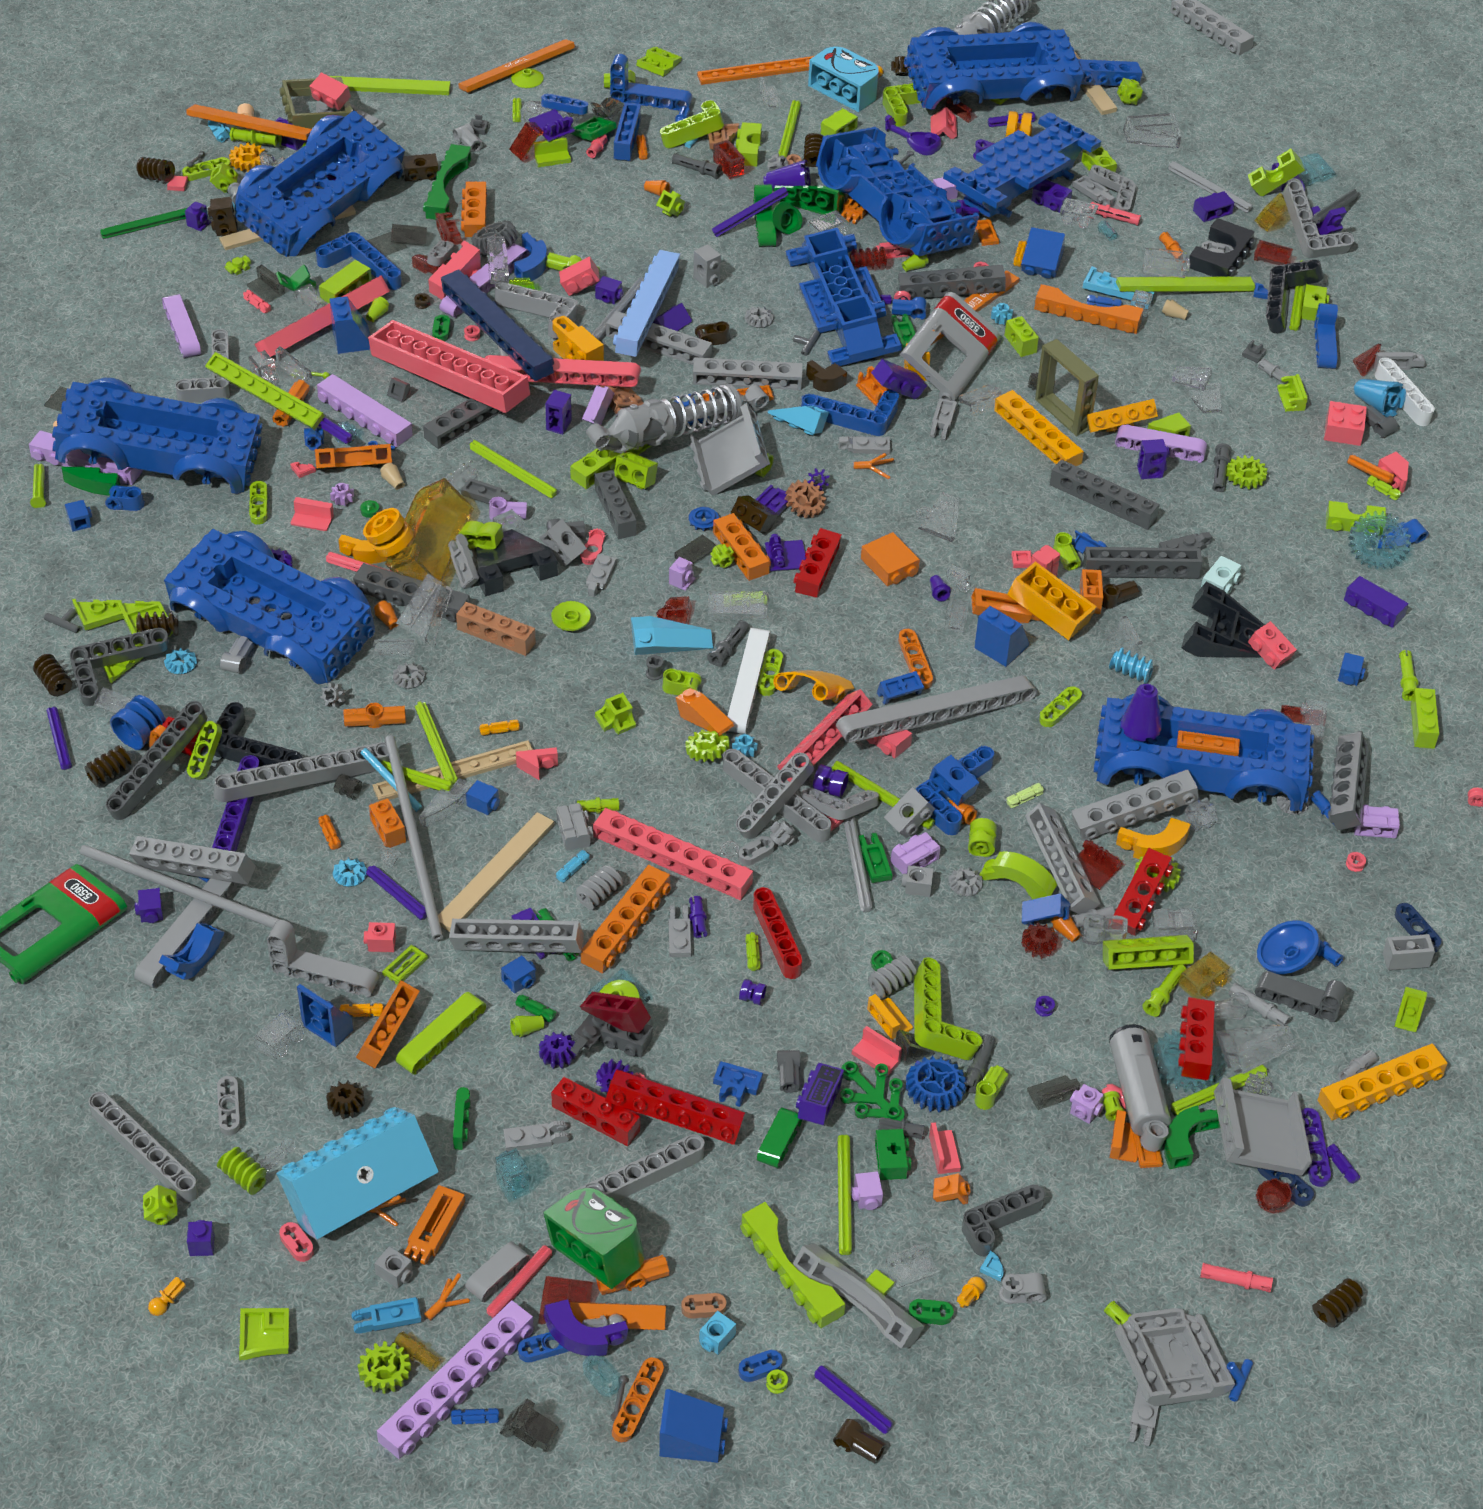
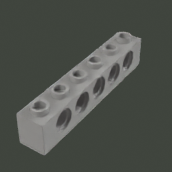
M1172 0L1170 12L1173 15H1176L1239 56L1252 49L1253 35L1197 0Z
M618 311L614 312L606 323V336L614 338L615 334L618 335V328L622 325L624 316L627 317V314ZM652 323L641 348L694 365V357L710 358L712 356L711 342Z
M694 357L693 384L719 386L728 383L734 387H750L757 384L759 386L769 385L771 389L801 390L803 363Z
M1185 770L1072 810L1073 823L1081 840L1093 839L1104 833L1113 832L1120 827L1133 825L1146 818H1152L1160 813L1191 804L1199 800L1198 788L1189 770Z
M1039 803L1025 817L1062 895L1070 902L1069 910L1081 914L1088 912L1089 909H1095L1100 905V902L1056 811Z
M137 836L129 853L139 866L246 885H248L256 867L246 853Z
M452 919L449 939L455 950L581 953L584 937L579 921Z

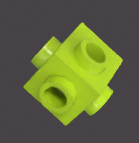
M1123 78L1117 94L1123 103L1137 105L1138 100L1142 97L1143 90L1138 81Z
M222 162L212 170L209 182L215 185L217 189L227 193L228 187L232 183L237 182L238 173Z
M663 190L656 206L662 208V213L670 217L672 214L678 216L683 211L686 201L680 199L682 195L674 191L669 193Z
M157 1184L144 1194V1220L157 1225H165L177 1216L176 1191Z

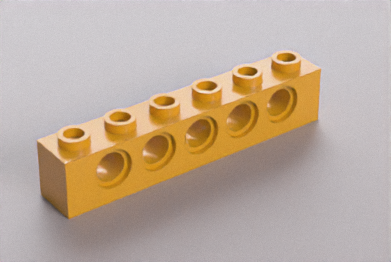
M1011 390L996 398L994 411L1051 461L1057 464L1060 460H1064L1075 466L1082 464L1084 451L1081 447L1077 446L1068 436L1063 434L1015 391Z
M1432 1043L1321 1088L1317 1101L1332 1121L1338 1118L1345 1119L1352 1112L1366 1110L1371 1104L1376 1102L1381 1104L1393 1095L1401 1096L1410 1088L1414 1087L1417 1089L1422 1087L1427 1081L1441 1079L1444 1076L1447 1061Z

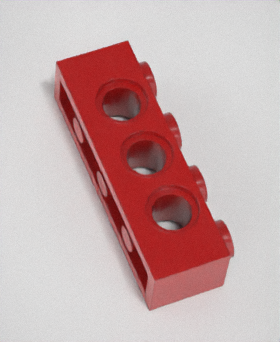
M820 528L817 535H813L811 540L812 547L807 548L806 560L801 561L800 573L796 572L793 584H796V593L817 598L840 547L842 534Z
M1148 847L1112 917V926L1136 936L1139 930H1143L1147 921L1145 919L1147 913H1151L1155 907L1156 902L1154 899L1156 895H1161L1165 886L1163 883L1165 878H1169L1173 872L1172 857ZM1156 873L1158 874V876L1152 878L1149 877L1148 874ZM1142 890H1146L1149 892V894L1141 895L1139 894V892ZM1132 908H1138L1140 911L1138 913H1132L1129 910Z
M1188 997L1187 1005H1182L1181 1019H1184V1021L1181 1022L1180 1034L1183 1037L1180 1038L1179 1050L1183 1052L1179 1054L1178 1067H1182L1181 1076L1202 1080L1209 1079L1212 1067L1215 1001Z
M563 1077L551 1092L553 1108L627 1147L640 1132L639 1115L605 1101L606 1098L566 1077Z

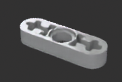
M446 240L439 241L428 253L427 263L433 266H441L453 253L454 243Z
M224 1076L217 1083L219 1127L223 1134L234 1135L240 1130L238 1083L234 1077ZM227 1084H230V1094L226 1095L225 1087ZM228 1102L235 1104L230 1110L224 1109L223 1105ZM231 1116L232 1127H227V1117Z

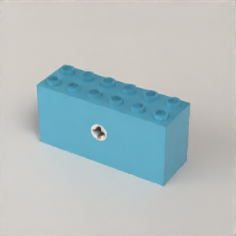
M398 1107L387 1109L383 1116L364 1122V1126L359 1129H351L343 1134L344 1137L326 1142L322 1149L303 1155V1159L296 1163L290 1162L284 1165L282 1170L276 1173L299 1226L305 1233L315 1239H319L439 1172L415 1115Z

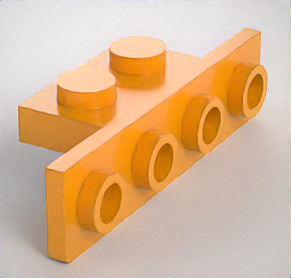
M1154 399L1087 414L1090 432L1103 429L1110 432L1118 430L1117 426L1120 425L1134 426V422L1158 417Z

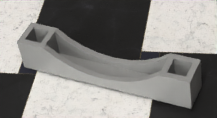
M817 1244L803 1245L792 1263L797 1270L808 1278L821 1284L832 1286L837 1294L844 1297L867 1315L881 1333L901 1349L912 1346L923 1330V1324Z

